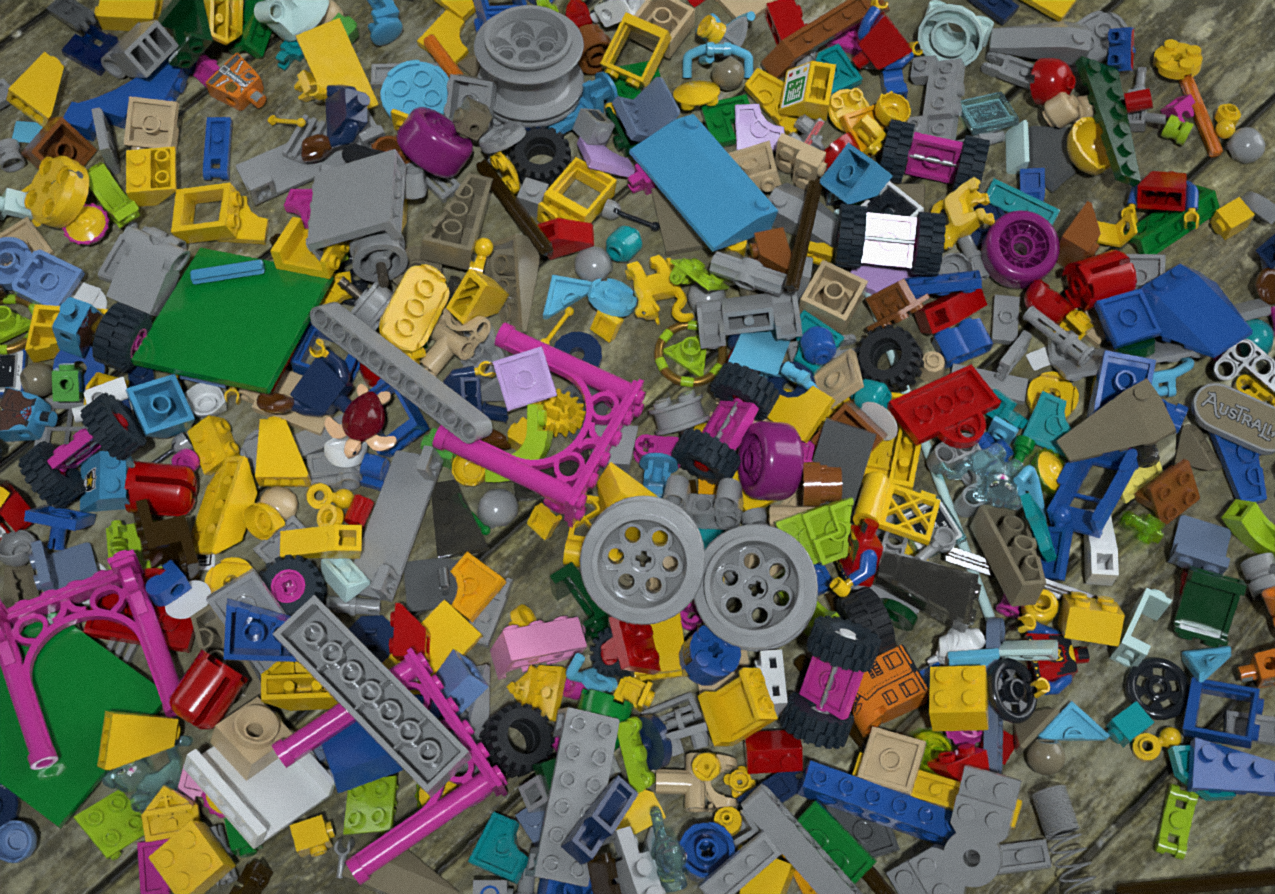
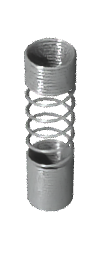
M1057 785L1037 791L1032 797L1034 805H1036L1035 808H1037L1039 821H1041L1040 824H1042L1043 832H1045V838L1061 840L1050 848V852L1053 854H1067L1059 858L1054 866L1057 868H1072L1063 873L1059 880L1061 882H1078L1065 890L1064 894H1067L1066 892L1072 888L1093 880L1097 876L1071 880L1061 879L1070 872L1090 865L1092 862L1057 865L1061 860L1087 849L1083 847L1068 851H1052L1056 846L1082 835V833L1064 836L1077 831L1080 827L1078 826L1079 824L1072 807L1073 805H1071L1072 802H1070L1069 794H1067L1066 786ZM1101 890L1078 894H1099Z

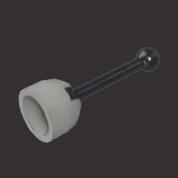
M609 198L602 211L601 217L614 220L622 216L648 226L652 231H658L660 228L658 222L651 223L622 212L619 203Z
M181 432L172 440L171 449L151 463H160L181 449L193 450L194 448L184 433Z

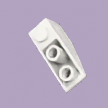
M1083 509L1091 512L1095 511V509ZM1110 515L1100 538L1084 534L1085 584L1112 586L1119 576L1118 548Z

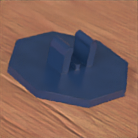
M383 615L361 616L349 628L351 633L381 663L391 655L389 652V639L394 636V627H391L390 621Z

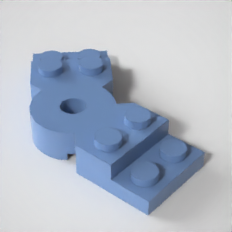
M0 238V284L5 290H13L18 297L33 304L61 306L71 296L85 275L82 269L41 249L32 253L28 246L18 238ZM12 261L10 265L4 266L5 263L7 264Z

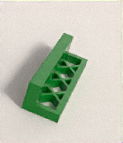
M245 0L242 35L233 40L228 49L233 55L236 52L239 53L245 50L256 59L263 57L272 29L255 18L254 8L258 2L266 0Z
M1195 185L1199 191V203L1196 213L1199 214V225L1213 217L1220 206L1215 190ZM1186 209L1185 212L1156 210L1136 224L1137 234H1141L1135 235L1128 242L1136 244L1139 254H1158L1195 229L1196 223L1189 221L1187 222V229L1184 228V215L1188 212ZM1129 229L1124 232V235H1127Z

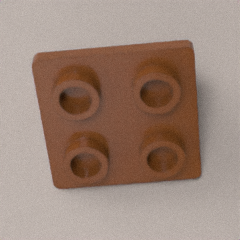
M903 278L868 296L865 299L877 321L867 326V330H873L878 326H882L885 329L886 324L892 325V320L898 323L909 317L908 311L912 314L924 307L922 302L930 298L928 293L915 299Z
M1186 459L1181 460L1175 466H1169L1134 493L1136 502L1154 510L1158 524L1162 527H1165L1200 499L1190 462Z

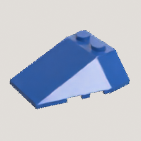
M1178 264L1141 287L1161 328L1162 333L1160 336H1162L1163 341L1170 343L1171 340L1184 344L1186 349L1215 358L1252 335L1253 330L1219 285L1195 269Z

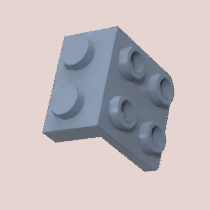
M656 77L635 99L617 96L612 101L617 117L622 121L627 136L633 141L642 142L667 124L673 122L680 115V110L664 79L661 77Z
M1183 515L1178 520L1168 562L1182 568L1189 569L1190 566L1223 574L1228 569L1230 558L1226 557L1231 531L1228 528Z
M41 540L30 543L33 554L29 555V560L33 570L37 569V574L33 575L38 591L42 589L44 592L47 590H57L65 587L71 581L84 580L98 572L90 543H82L51 554L47 553Z

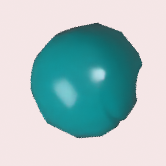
M1260 319L1247 320L1246 322L1253 332L1252 335L1245 339L1251 340L1268 355L1273 346L1274 331L1269 324ZM1238 344L1241 354L1246 357L1249 353L1247 345Z

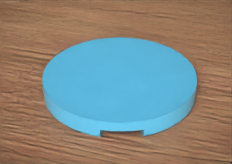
M410 60L395 66L388 72L380 90L381 101L386 114L392 119L390 112L393 108L410 114L417 107H427L444 115L449 78L439 66L420 62V60Z

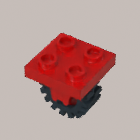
M609 617L611 628L604 629L605 632L600 631L597 634L599 638H594L592 641L596 646L590 647V651L594 652V655L590 656V661H596L592 666L594 669H598L597 673L623 679L624 677L631 676L630 672L653 675L661 671L659 664L660 656L655 647L653 629L650 624H631L614 617Z

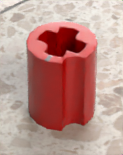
M1149 88L1124 93L1127 114L1153 108Z
M355 494L343 521L348 525H362L363 529L374 506V502L362 495Z

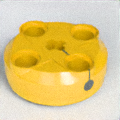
M66 156L46 157L42 160L24 200L25 208L31 211L35 221L48 227L62 228L70 224L78 216L84 206L89 190V175L86 168L79 162Z

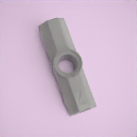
M718 251L711 260L709 269L711 274L732 280L741 288L747 290H754L756 288L777 296H781L785 290L784 285L787 274L766 268L757 260L746 257L739 259Z

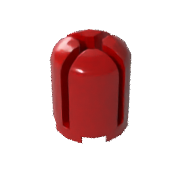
M1110 250L1069 263L1064 267L1062 276L1067 275L1069 289L1064 291L1069 302L1074 308L1080 307L1084 311L1095 308L1094 304L1098 300L1133 291L1137 284V275L1133 263H1130V258L1124 252L1118 250Z
M133 461L135 467L128 468L125 481V489L128 490L130 504H125L128 513L137 511L136 501L147 499L151 515L177 517L181 515L187 516L195 505L196 500L194 497L197 495L198 488L196 476L192 469L184 465Z
M201 650L170 695L169 705L176 715L188 723L190 722L198 729L212 730L222 720L248 679L209 653Z

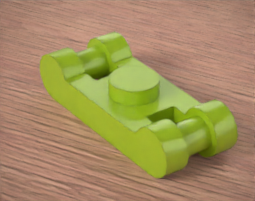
M633 716L619 723L617 735L629 784L636 792L640 793L652 786L656 778L654 773L648 770L647 750L642 745L639 733L642 729V721L638 717Z
M1170 784L1156 839L1155 852L1160 854L1166 852L1173 854L1176 859L1184 860L1193 814L1199 797L1197 793L1181 790L1178 785ZM1176 800L1185 802L1184 809L1175 807ZM1168 836L1177 838L1176 844L1168 842Z

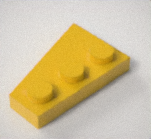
M757 67L745 83L744 90L778 126L784 127V132L787 135L791 132L797 134L799 130L794 124L799 116L779 113L784 82Z

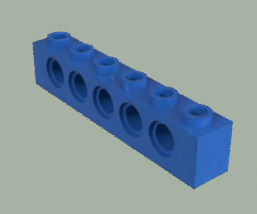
M810 761L804 769L797 792L799 796L813 801L819 800L824 805L941 846H945L948 840L956 833L950 823L953 813L951 810L814 761Z

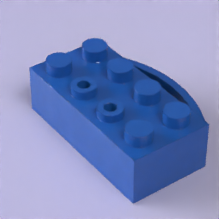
M413 694L424 704V697L422 695ZM357 722L321 745L338 794L403 770Z

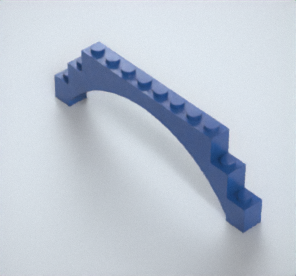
M176 48L147 78L135 77L128 83L99 97L80 103L72 101L63 118L86 140L93 142L97 135L91 109L100 107L108 124L125 129L129 96L176 102L180 93H183L186 88L188 77L194 73L196 62L190 69L169 65L168 59L177 50Z

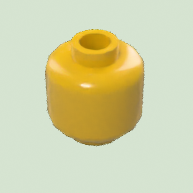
M1043 589L1035 605L1021 606L1022 616L1031 614L1037 622L1048 625L1058 612L1059 604L1057 598L1052 592Z

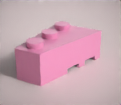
M561 616L552 622L544 623V621L538 620L524 627L511 625L504 628L490 649L498 680L506 678V673L521 668L524 673L528 671L530 665L546 662L548 666L572 659L575 654H582L587 644L579 618Z

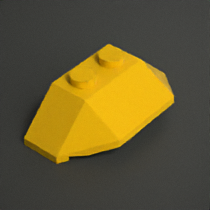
M203 0L213 40L227 45L242 35L243 0Z
M245 456L225 457L222 462L223 466L216 471L207 485L191 532L197 555L217 554L243 539L246 526L241 513L246 506L255 502L257 496L248 458Z
M612 462L608 464L597 482L601 513L612 504L629 497H658ZM629 527L625 531L626 537L632 541L639 539L641 536L640 530L636 527ZM658 530L653 533L652 538L655 543L664 544L668 540V535L666 532Z
M277 661L261 674V702L288 711L331 709L338 704L299 662Z

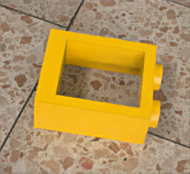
M625 12L600 64L605 73L611 78L617 80L620 77L626 80V84L636 89L639 86L646 88L672 37L668 30ZM631 31L658 42L641 77L614 65Z
M575 157L544 193L543 203L557 213L558 218L592 223L603 210L607 199L614 197L617 179L608 173L588 168L586 162ZM576 179L601 193L588 209L563 196L564 192Z
M230 182L176 189L171 233L175 237L186 241V244L236 238L237 228L240 225L239 206L242 205L240 192ZM222 200L220 221L193 224L196 204Z

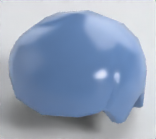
M11 820L0 827V860L8 863H19L32 856L37 847L35 830L24 821Z

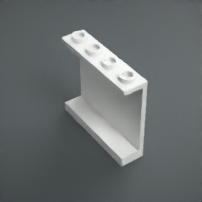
M273 710L272 712H273V713L279 718V720L282 722V719H281L280 715H279L276 711ZM214 746L203 754H200L197 749L188 753L183 767L253 849L329 798L335 787L330 771L321 766L312 751L288 768L278 758L247 781Z

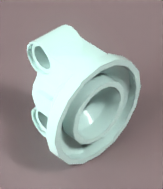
M329 0L260 1L255 5L254 15L259 22L269 26L282 40L290 42L296 40L295 35L313 29L318 25L326 13Z
M932 0L929 2L924 19L919 26L918 42L925 56L936 55L939 61L962 58L965 66H967L977 58L982 48L987 45L994 22L988 17L976 16L972 11L963 6ZM948 23H955L961 26L964 31L955 32L951 30Z

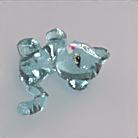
M994 443L986 449L973 453L966 461L959 464L956 470H951L946 462L939 463L938 469L949 480H960L968 470L984 476L985 478L981 482L980 487L976 488L973 493V497L977 501L986 502L997 508H1009L1016 511L1022 507L1021 498L1018 495V486L1014 483V478L1024 466L1017 459L1004 462L1007 454L1000 444Z
M179 736L178 740H175L174 747L166 750L169 763L156 772L151 773L150 764L147 762V757L112 769V771L105 775L102 782L106 787L116 788L123 793L135 792L130 797L131 808L135 812H143L163 785L177 791L182 773L177 748L179 746H191L193 740L190 736Z
M653 806L649 810L655 835V841L651 848L652 858L657 866V874L661 886L664 887L666 893L679 891L687 886V880L683 872L687 864V853L677 839L671 835H666L661 810L659 807Z

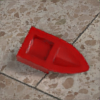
M571 0L566 7V17L572 20L578 28L592 24L587 5L581 0Z

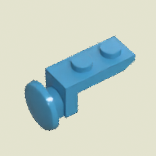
M367 0L373 8L371 15L374 23L368 24V29L371 32V41L378 46L393 42L398 38L403 29L402 23L398 19L400 11L395 6L394 1Z
M605 72L596 73L595 80H589L582 84L583 97H581L575 110L564 119L546 127L548 129L551 127L555 128L556 133L561 132L562 134L572 130L581 108L599 109L604 114V101L612 103L618 96L617 88L611 77Z
M663 453L645 454L639 462L640 467L645 470L643 486L663 499L666 481L671 473L677 471L678 462L672 456Z

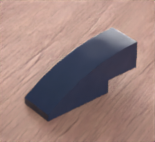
M619 775L616 776L584 813L561 847L581 865L592 860L606 838L613 835L639 793Z

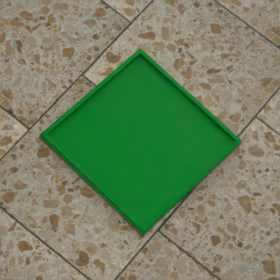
M200 247L131 361L133 365L269 394L307 328L312 308L319 306L334 277L332 275L330 279L276 269L273 261L263 260L265 265L264 274L195 285L190 278V272L194 269L259 260L258 258Z
M52 612L44 615L50 625L54 623L52 618L56 617L57 613ZM40 622L29 624L21 633V636L24 638H37L43 629V624ZM74 625L58 632L42 647L36 657L32 671L33 685L58 756V761L53 765L39 770L30 768L27 758L29 752L0 666V784L60 829L110 771L97 766L105 711L157 715L162 709V702L155 684ZM18 643V647L24 662L26 654L30 647L23 646L20 643Z

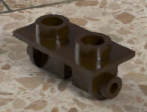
M611 852L595 855L592 860L587 862L593 894H621L620 884H614L613 879L618 878L615 864L616 859L612 858Z
M252 860L250 864L247 863L244 870L237 879V882L243 885L241 890L233 886L229 894H261L274 872L262 863Z

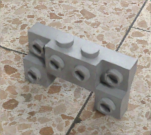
M936 55L913 58L910 78L914 86L927 84L923 116L910 117L907 121L908 123L915 124L912 141L915 132L956 140L958 118L962 115L961 96L965 94L963 81L966 66L962 58L940 61Z
M784 291L781 296L765 293L696 302L701 349H716L720 346H726L725 335L776 329L777 339L790 340L802 336L798 299L795 291L791 293Z
M631 826L616 830L613 835L606 838L602 846L614 843L618 855L615 858L618 878H615L617 884H620L621 894H666L657 874L655 860L651 857L650 851L639 853L638 840L635 834H633Z

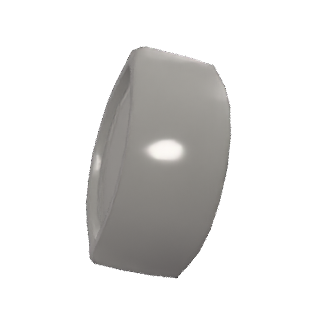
M1251 191L1246 192L1241 199L1255 214L1253 218L1266 224H1273L1275 222L1274 203Z

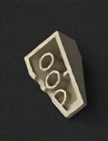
M514 234L492 242L494 249L492 254L486 257L484 271L486 276L494 279L509 294L498 313L501 323L506 322L515 326V330L525 333L527 332L538 273L539 250L528 236Z
M1146 378L1123 391L1057 440V444L1070 463L1099 457L1107 452L1116 450L1122 452L1130 447L1143 444L1144 446L1153 445L1175 433L1176 428L1162 398Z
M380 832L363 833L352 848L349 858L382 836ZM406 850L371 874L370 879L362 885L357 882L347 865H345L342 872V877L346 882L378 894H460L459 891L409 850Z

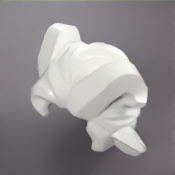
M954 626L947 634L939 637L936 653L927 659V663L939 662L941 667L948 666V652L986 649V640L978 628L961 629L958 626Z

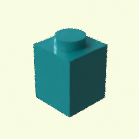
M1136 701L1114 717L1106 725L1110 738L1115 743H1120L1124 748L1140 734L1147 731L1155 722Z

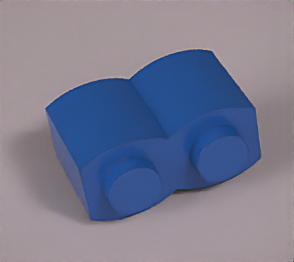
M967 318L961 321L958 327L943 329L936 333L932 342L936 352L940 353L944 358L945 369L951 368L953 363L961 364L969 359L979 357L991 351L993 342L980 318L973 320L972 318Z

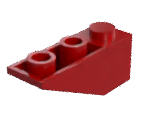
M982 288L970 293L955 291L925 304L923 308L914 312L921 333L934 334L957 324L987 306V302Z

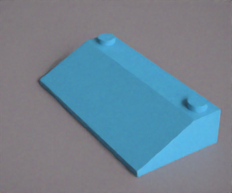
M694 114L675 119L630 149L629 154L712 252L753 238L756 232L771 230L778 213L777 208Z

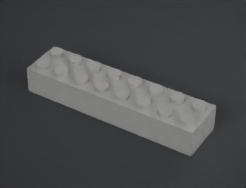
M315 595L273 633L278 642L430 798L472 758L470 752Z

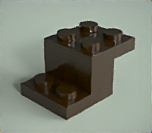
M147 499L136 501L137 511L132 513L144 561L149 560L151 568L161 567L170 560L174 563L179 562L180 570L187 576L188 581H200L198 559L186 516L181 515L153 522Z

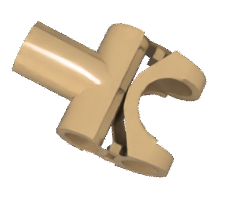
M445 308L443 315L437 321L430 335V338L436 343L426 353V357L422 358L420 363L425 368H429V371L438 375L453 355L462 360L470 359L475 354V348L480 342H484L490 332L491 325L489 320L483 316H477L463 325ZM483 322V328L477 333L478 326ZM463 331H469L471 333L470 337L465 336Z
M702 753L686 754L685 770H656V794L685 795L684 810L687 812L716 813L723 807L737 808L736 799L717 793L711 786V780L702 781L694 775L692 763ZM716 755L721 762L720 773L725 772V770L738 768L737 759L726 755ZM705 795L710 802L708 809H705Z

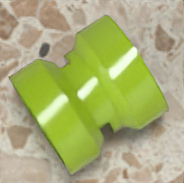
M1172 114L1161 136L1166 139L1172 138L1176 144L1183 146L1194 124L1188 121L1182 122L1179 120V117Z

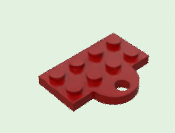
M971 364L889 401L887 408L916 446L938 437L943 443L951 447L964 449L976 445L981 440L986 428V421L983 415L999 408L1001 401ZM967 430L973 437H965L960 431Z
M159 568L143 569L144 574L142 576L145 586L150 578L161 575L165 570ZM112 593L101 597L98 600L97 607L110 611L118 603L119 595ZM151 600L168 649L190 653L195 636L191 617L186 619L173 618L168 615L165 606H156ZM127 602L125 608L120 614L125 615L126 617L134 621L132 612ZM109 620L86 621L83 633L89 637L141 645L136 634L120 623Z

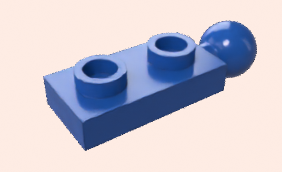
M1058 505L1051 517L1055 525L1054 527L1048 526L1057 558L1054 561L1047 562L1041 554L1040 559L1045 578L1054 581H1065L1073 529L1065 527V525L1072 520V511L1066 505Z

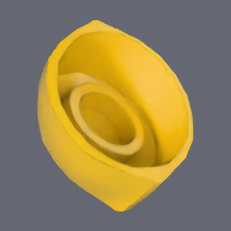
M252 503L246 506L241 513L248 531L260 540H268L280 528L285 526V521L279 512L267 503Z

